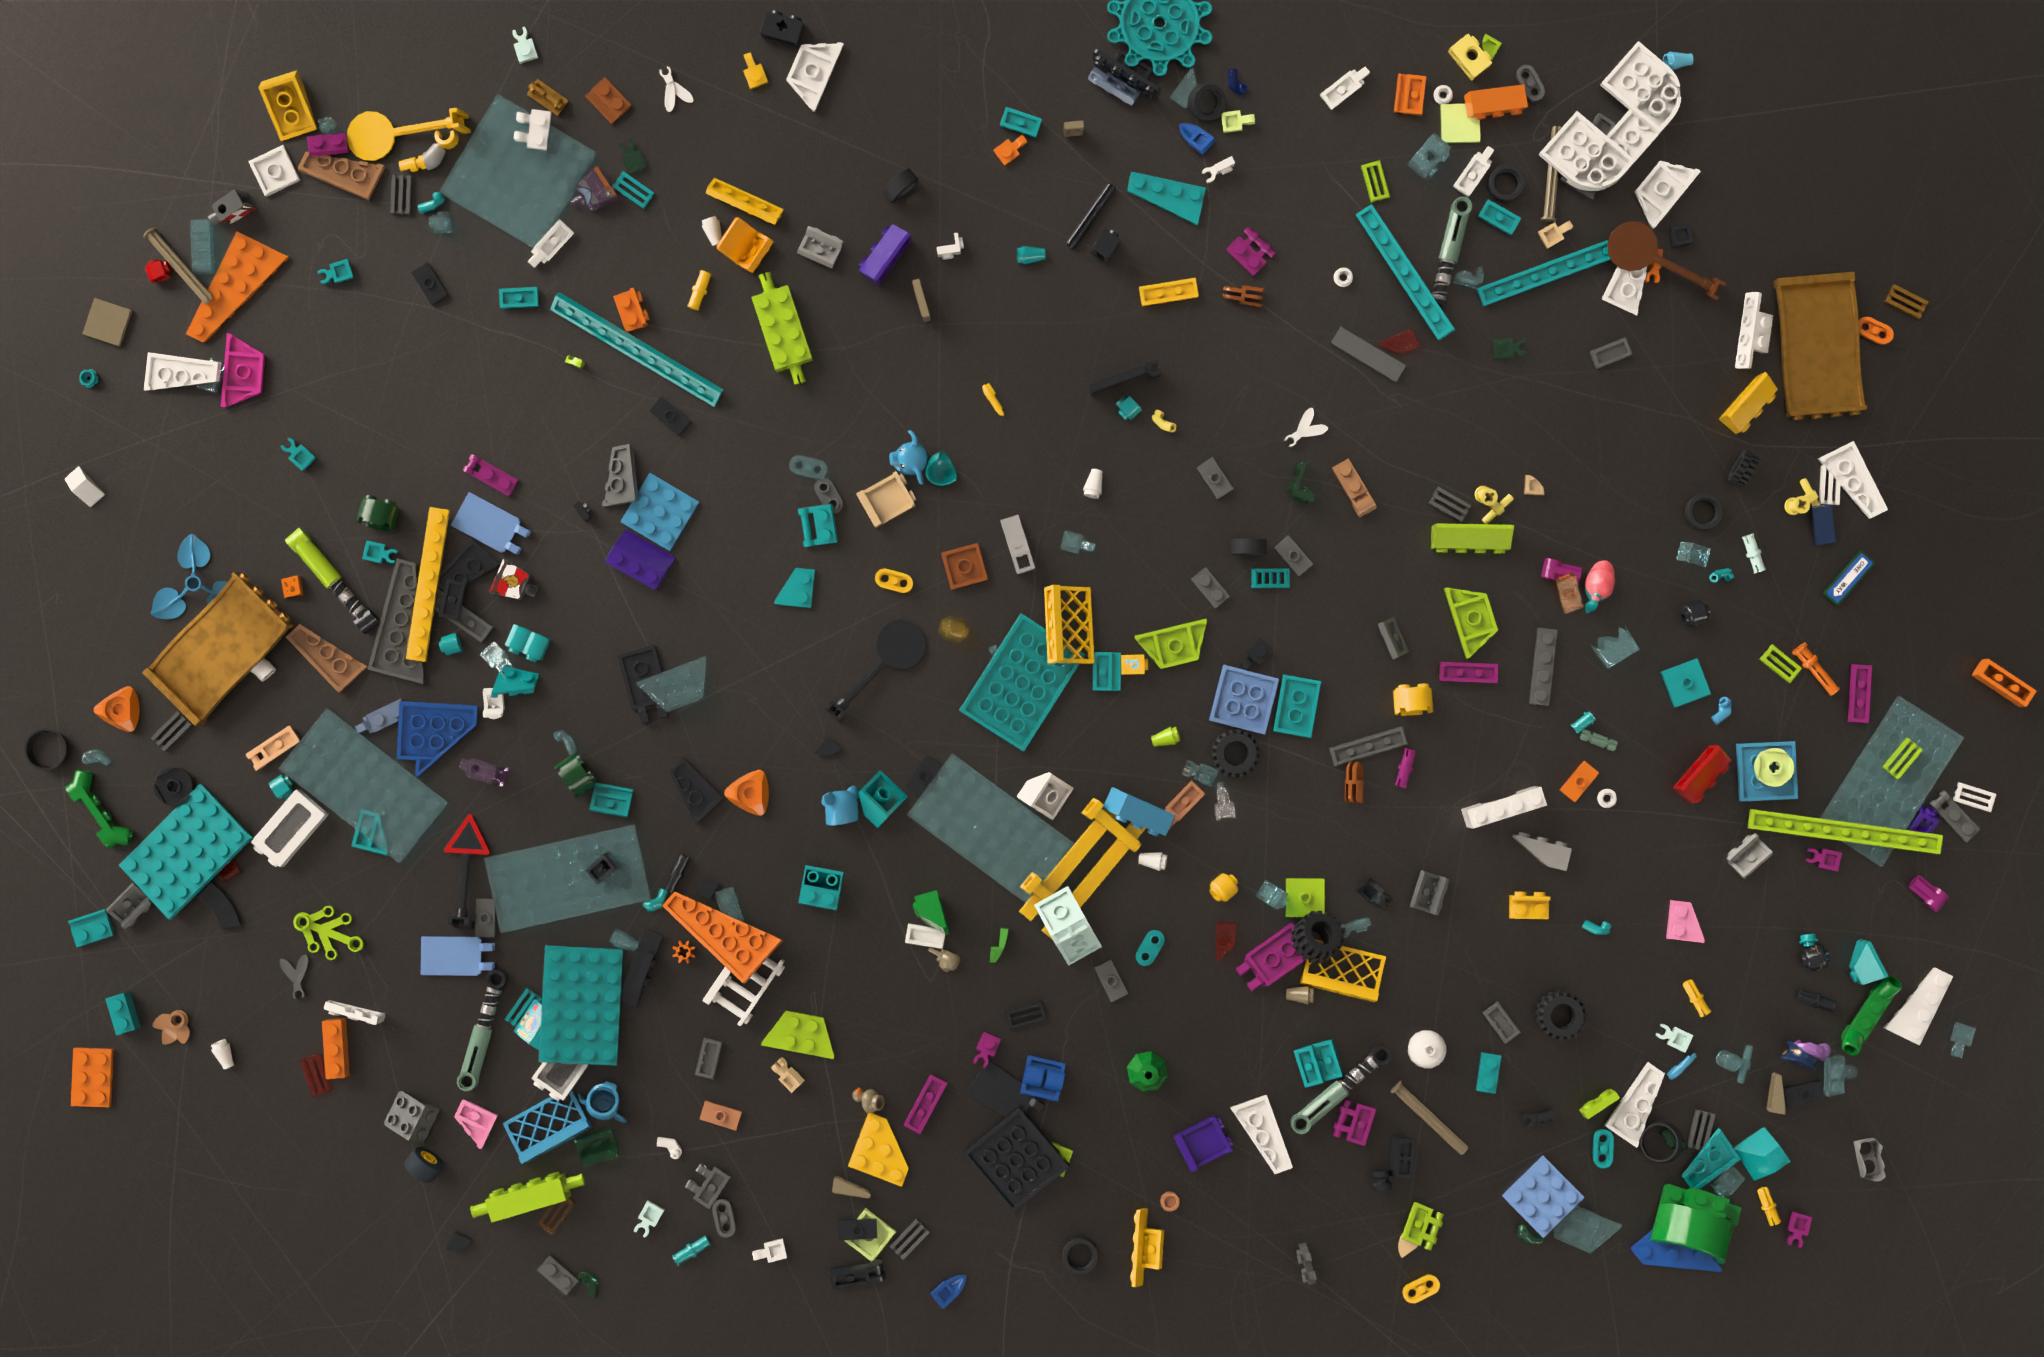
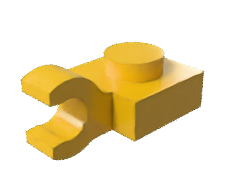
M751 52L745 54L744 58L748 69L743 71L750 89L768 83L762 65H755Z

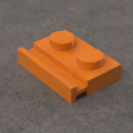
M1398 74L1393 113L1422 115L1426 76Z

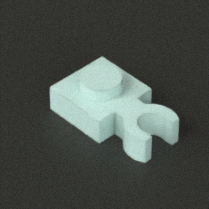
M522 27L523 35L518 36L516 30H513V36L518 40L514 47L520 64L538 58L532 38L527 40L528 31L525 27Z
M1660 1024L1665 1029V1034L1660 1035L1656 1033V1036L1660 1039L1668 1038L1666 1044L1686 1052L1693 1035L1677 1027H1674L1671 1031L1667 1025Z
M648 1200L638 1216L642 1222L636 1225L634 1232L643 1227L645 1229L643 1237H646L650 1231L649 1225L655 1227L665 1209Z

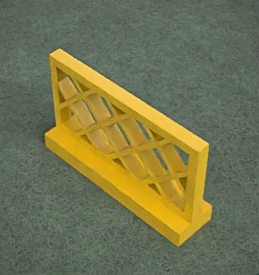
M1060 585L1045 587L1048 664H1093L1091 587ZM1060 591H1065L1070 596L1066 602L1061 599ZM1079 592H1085V601L1083 603L1076 597ZM1072 600L1079 606L1075 612L1068 606ZM1064 609L1071 615L1067 621L1062 618L1061 612ZM1081 609L1086 614L1084 622L1077 616ZM1073 619L1080 625L1076 631L1069 626ZM1065 628L1072 634L1068 640L1062 634ZM1082 628L1087 633L1085 641L1078 635ZM1074 638L1081 644L1077 650L1069 644ZM1066 647L1073 653L1069 659L1064 658L1063 650ZM1083 647L1088 652V659H1083L1079 654Z
M1315 939L1317 942L1324 944L1323 941ZM1342 946L1339 950H1341L1344 958L1335 962L1333 957H1331L1330 960L1333 964L1326 969L1321 964H1318L1321 972L1316 975L1308 973L1309 965L1312 963H1309L1308 959L1306 960L1300 984L1370 1002L1378 1000V991L1386 956ZM1352 954H1358L1363 962L1354 967L1348 957ZM1372 958L1381 960L1379 968L1375 971H1372L1367 963ZM1346 959L1352 969L1343 974L1337 964ZM1365 964L1370 974L1361 978L1356 968ZM1335 966L1340 974L1335 979L1329 978L1326 970ZM1354 971L1359 980L1354 984L1348 983L1344 975ZM1371 975L1376 981L1374 989L1368 988L1363 982L1364 979Z

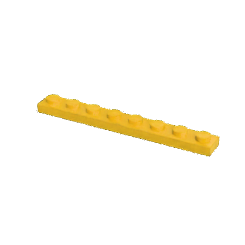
M429 508L406 659L427 661L450 510Z

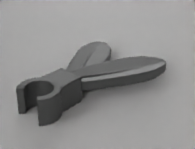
M306 954L301 956L296 969L288 960L280 959L281 969L294 983V999L298 998L296 995L298 991L302 992L303 998L306 997L302 984L309 964L308 955Z

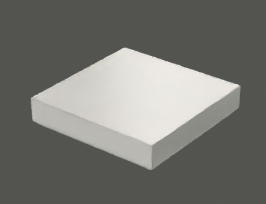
M284 145L248 161L266 197L301 181Z

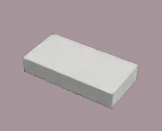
M908 923L905 943L943 949L945 934L932 927Z

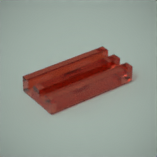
M320 1054L300 1060L312 1097L332 1090L329 1080L326 1079ZM314 1059H316L325 1086L324 1089H322L315 1065L313 1063ZM306 1062L309 1063L318 1091H316Z

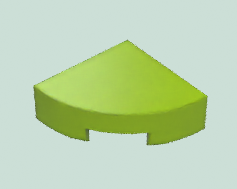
M1485 34L1482 41V49L1493 60L1502 43Z
M570 355L566 357L565 363L583 369L585 365L583 360Z

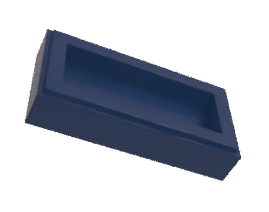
M1825 504L1811 507L1815 544L1822 545L1836 542L1832 505Z

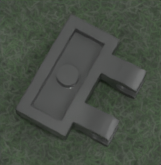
M700 1162L696 1171L705 1176L706 1180L700 1186L690 1178L685 1187L696 1194L693 1198L694 1200L710 1209L731 1176L717 1166H714L711 1170Z
M1306 1242L1298 1244L1299 1250H1296L1298 1263L1301 1264L1303 1262L1304 1266L1301 1269L1303 1282H1308L1309 1285L1315 1284L1317 1275L1311 1263L1313 1261L1312 1254L1309 1252Z

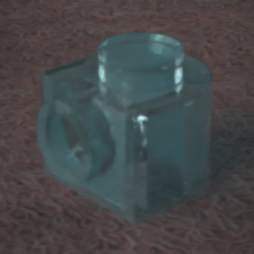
M437 212V215L429 216V228H432L434 234L452 233L453 216H450L448 212Z

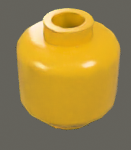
M1222 873L1211 882L1210 894L1218 902H1227L1238 892V881L1233 875Z

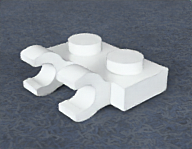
M532 109L531 115L517 112V122L528 123L530 127L529 134L515 131V141L527 142L528 149L547 151L552 113Z

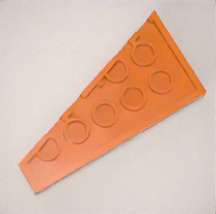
M236 232L208 288V291L213 295V301L209 304L201 302L186 334L206 343L221 325L290 257Z
M674 892L662 905L742 983L747 982L783 941L678 892Z

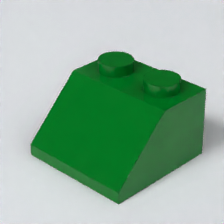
M937 890L914 896L916 902L912 904L917 918L921 917L923 923L945 935H949L950 932Z

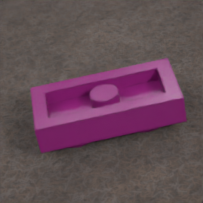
M346 132L307 136L310 157L348 153Z

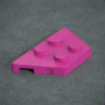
M228 333L221 396L222 408L261 394L265 355Z

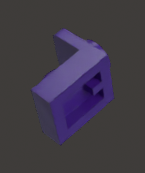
M1921 805L1919 815L1909 827L1910 831L1932 833L1939 823V816L1935 809L1931 807L1926 808Z

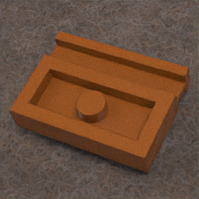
M605 77L585 95L612 125L632 107Z

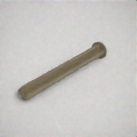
M1561 126L1552 127L1551 140L1562 128ZM1549 163L1544 215L1541 217V220L1555 222L1559 172Z
M153 227L147 230L143 237L152 243L204 304L212 302L213 295L157 233V229Z
M1399 1081L1391 1089V1093H1395L1460 1155H1463L1468 1150V1146L1402 1085V1081Z

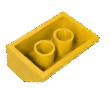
M1764 372L1756 376L1719 418L1735 434L1744 433L1751 425L1749 423L1753 417L1756 419L1764 411L1762 407L1765 403L1770 404L1776 397L1774 393L1778 389L1769 375Z

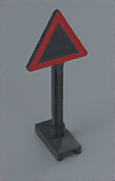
M468 814L444 849V852L463 854L458 909H456V916H449L448 924L454 928L466 926L469 929H474V921L468 918L467 909L471 855H490V851L472 814Z

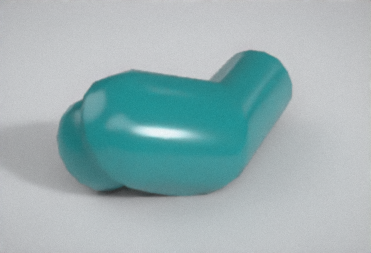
M441 191L435 192L432 195L434 200L418 204L419 212L432 211L443 204L445 200Z
M1725 568L1715 570L1709 576V579L1715 583L1724 577L1725 581L1728 582L1735 575L1731 572V569Z
M660 888L657 898L645 900L643 907L649 912L662 908L669 891Z
M1585 920L1582 926L1583 929L1595 935H1607L1612 927L1611 924L1605 921L1602 922L1600 927L1588 920Z

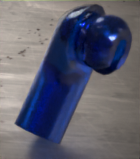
M1228 69L1229 88L1236 94L1243 95L1248 90L1247 84H1243L1237 79V69Z

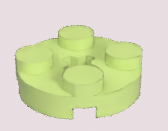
M1769 748L1758 754L1754 763V772L1756 778L1763 784L1777 787L1790 780L1794 773V762L1784 750ZM1773 762H1776L1775 764L1779 766L1775 773H1772V770L1769 769V765H1772Z

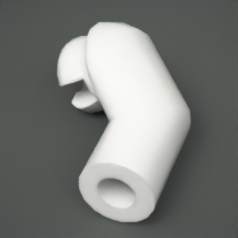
M658 1137L657 1147L667 1148L671 1158L678 1159L682 1154V1148L675 1139Z

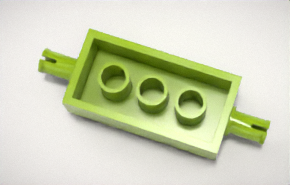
M766 272L767 281L763 274L759 275L764 292L751 298L776 372L790 369L794 385H798L800 383L797 376H799L801 383L806 382L801 365L813 361L789 286L775 288L771 273Z
M558 1171L549 1174L543 1180H541V1177L529 1180L530 1182H527L526 1185H523L522 1182L511 1185L506 1191H504V1188L492 1191L493 1193L489 1194L485 1203L470 1207L472 1217L476 1218L489 1213L492 1223L566 1201L571 1196L570 1189L585 1186L584 1176L580 1174L566 1178L565 1173L559 1174Z

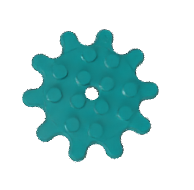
M1112 0L1107 5L1108 12L1116 15L1120 20L1119 26L1110 30L1107 38L1111 43L1124 42L1128 45L1129 52L1125 57V63L1130 67L1136 66L1143 59H1148L1152 62L1154 74L1163 76L1167 72L1168 62L1176 59L1184 67L1190 68L1195 63V57L1191 53L1192 45L1195 43L1206 45L1212 40V34L1208 30L1201 28L1199 23L1203 16L1209 15L1212 11V6L1209 2L1196 3L1193 0H1126L1120 2ZM1162 19L1165 25L1164 27H1157L1154 21Z

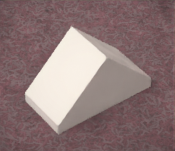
M80 466L65 478L71 491L89 507H92L105 495Z

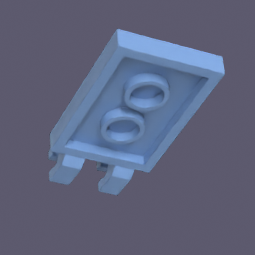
M468 492L451 524L452 527L501 553L507 549L517 555L520 554L522 548L510 542L515 532L526 538L531 533V531L520 526L519 518Z
M422 936L421 975L479 976L481 970H495V962H481V951H495V943L482 942L480 937Z

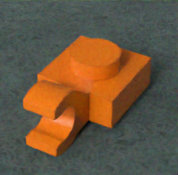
M1021 135L1013 143L1007 139L993 151L1003 165L1006 166L1020 156L1017 150L1028 142Z
M1657 249L1656 254L1662 257L1663 249ZM1652 261L1648 265L1647 270L1649 271L1646 273L1644 282H1649V277L1652 275L1654 283H1658L1660 281L1659 269H1661L1662 265Z

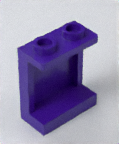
M1214 1115L1173 1135L1191 1173L1211 1160L1227 1152H1232L1231 1146H1233L1229 1135H1224L1222 1129L1225 1127L1221 1119H1216Z

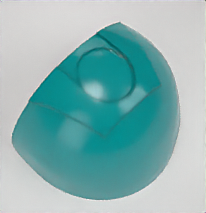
M938 452L929 459L925 474L931 483L944 486L957 480L955 466L945 452Z

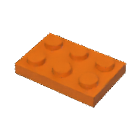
M73 1048L71 1106L111 1107L114 1049Z

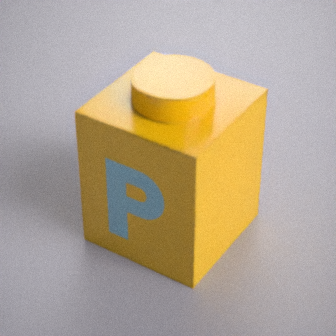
M1121 655V675L1145 674V670H1148V659H1144V655Z

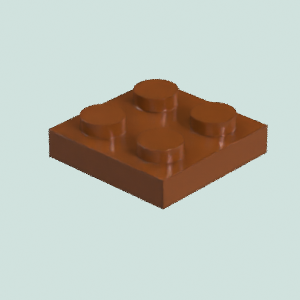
M978 543L941 553L951 590L988 580Z

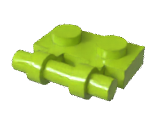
M1414 1202L1401 1239L1417 1246H1421L1422 1241L1425 1240L1424 1249L1431 1251L1433 1244H1436L1438 1230L1442 1227L1444 1214L1436 1212L1435 1218L1431 1217L1433 1209ZM1430 1223L1432 1226L1428 1235L1425 1232Z

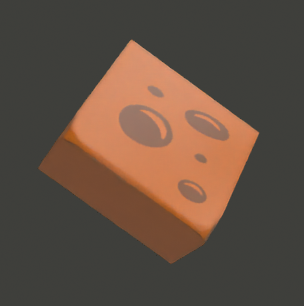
M297 575L281 579L284 598L304 595L301 576Z

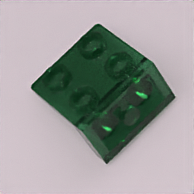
M1305 458L1302 462L1299 461L1293 473L1296 475V478L1290 481L1287 492L1290 493L1288 498L1311 505L1316 496L1312 494L1313 491L1305 487L1298 489L1308 459Z

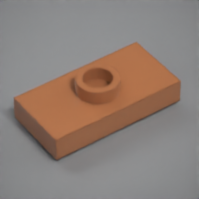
M705 1100L700 1120L736 1131L742 1111Z

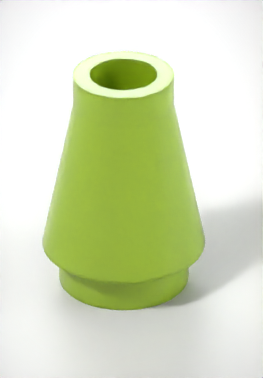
M1172 726L1151 736L1154 747L1176 745L1177 742L1181 741L1177 727L1172 728Z

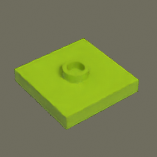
M1286 878V917H1304L1312 911H1322L1323 914L1325 913L1324 878Z

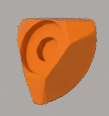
M124 687L98 703L94 707V713L112 726L126 732H132L137 726L140 714L137 694L132 687Z
M756 770L740 777L724 791L725 797L739 808L754 815L762 816L766 812L769 800L768 781L764 771Z

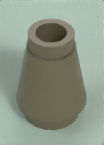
M1310 986L1287 988L1286 1000L1307 1005L1314 1003V988H1310Z

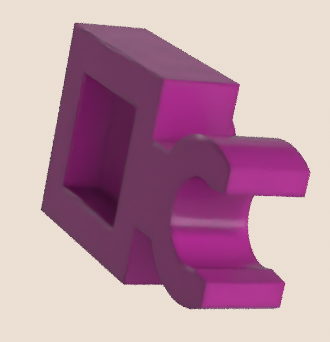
M1821 848L1819 853L1816 849H1807V851L1814 854V857L1812 859L1805 858L1806 862L1815 863L1818 861L1817 867L1838 871L1841 852Z
M983 1032L976 1047V1051L980 1052V1054L976 1055L973 1064H976L978 1059H982L984 1061L982 1068L985 1069L989 1062L988 1056L994 1057L1001 1039Z
M1792 1211L1787 1229L1792 1232V1235L1787 1238L1788 1245H1792V1241L1797 1239V1247L1801 1248L1803 1246V1239L1801 1237L1802 1235L1808 1236L1813 1217Z

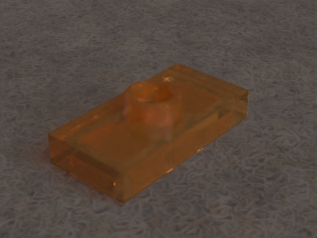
M1571 573L1555 579L1564 613L1583 608L1575 574Z

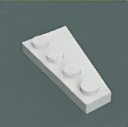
M1617 266L1602 300L1637 315L1647 266L1637 271H1627Z
M148 352L144 391L219 382L221 362Z
M1854 441L1818 458L1869 519L1888 510Z
M1933 968L1919 984L1917 990L1908 997L1906 1003L1901 1009H1898L1894 1017L1883 1028L1920 1045L1953 976Z
M1647 1062L1604 1126L1637 1148L1665 1073Z
M1267 1095L1230 1107L1274 1174L1293 1168Z

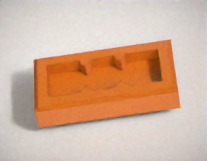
M1583 761L1559 791L1573 802H1576L1599 772L1586 761Z

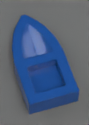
M1188 123L1179 124L1180 132L1188 142V145L1203 155L1215 142L1214 137L1200 127Z
M966 1275L951 1277L943 1281L930 1293L941 1308L944 1309L961 1293L966 1282Z

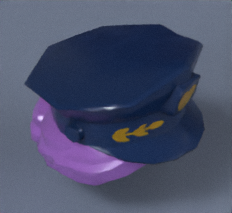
M1800 1040L1795 1043L1787 1041L1789 1048L1781 1054V1059L1815 1071L1816 1060L1825 1061L1830 1055L1831 1048L1826 1043L1817 1045L1811 1042L1801 1043Z

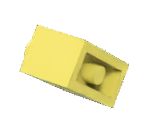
M1467 34L1450 47L1448 53L1469 79L1473 81L1491 66L1492 62L1490 60L1492 59L1486 51L1481 50L1478 40L1474 36L1471 37ZM1473 52L1476 55V59H1468L1467 53Z

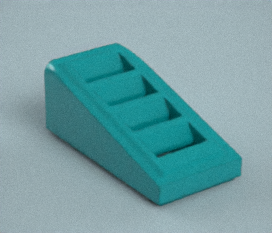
M1251 569V588H1290L1289 569ZM1258 573H1261V584H1258ZM1265 573H1269V584H1265ZM1273 573H1276V584H1273ZM1280 573H1284V584H1280Z

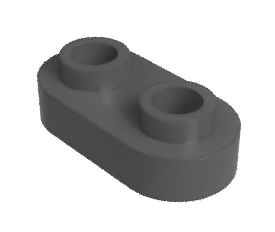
M1521 66L1516 72V80L1519 85H1525L1527 100L1538 102L1545 94L1544 86L1532 66ZM1522 73H1527L1528 78L1524 79ZM1531 90H1536L1537 95L1533 96Z
M827 478L817 480L814 490L822 505L836 501L837 506L833 508L834 514L839 513L843 508V501L833 483ZM822 484L827 485L826 491L820 489Z
M721 1198L713 1204L712 1212L717 1233L721 1237L727 1238L734 1234L736 1222L730 1201ZM724 1205L726 1207V1210L721 1211L719 1209V1206ZM724 1224H729V1225H730V1229H729V1230H725V1229L723 1228V1225H724Z

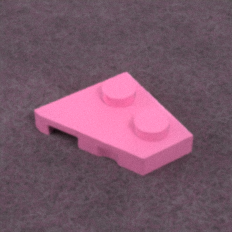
M1670 900L1667 939L1704 943L1702 931L1690 902Z
M462 1099L454 1117L464 1127L466 1133L472 1137L477 1147L483 1149L498 1115L466 1099Z

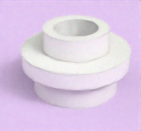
M1441 85L1435 89L1433 97L1438 104H1448L1452 100L1453 92L1450 87ZM1444 92L1446 98H1441L1439 94Z
M1339 268L1334 274V281L1340 287L1350 285L1353 280V274L1347 268ZM1340 275H1346L1347 279L1345 281L1340 280Z
M1603 789L1598 793L1597 801L1600 806L1610 808L1615 805L1617 796L1613 790ZM1605 795L1610 797L1608 802H1605L1603 799Z

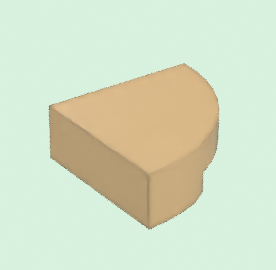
M1525 475L1524 495L1544 496V488L1541 483L1533 476Z
M1401 1234L1398 1242V1251L1403 1258L1418 1246L1401 1239Z

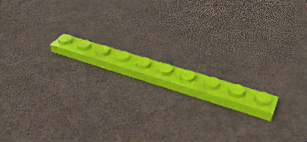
M1750 809L1748 828L1935 854H1941L1943 835L1753 809Z

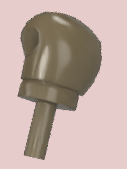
M932 947L928 950L938 956L939 966L945 972L955 970L960 963V956L944 949L939 952Z

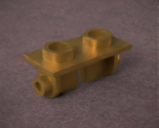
M539 79L535 83L531 82L528 87L530 90L527 95L557 116H559L569 101Z

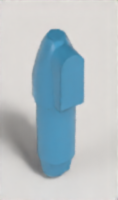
M1697 1054L1688 1055L1678 1066L1675 1065L1666 1074L1670 1080L1677 1078L1694 1061Z

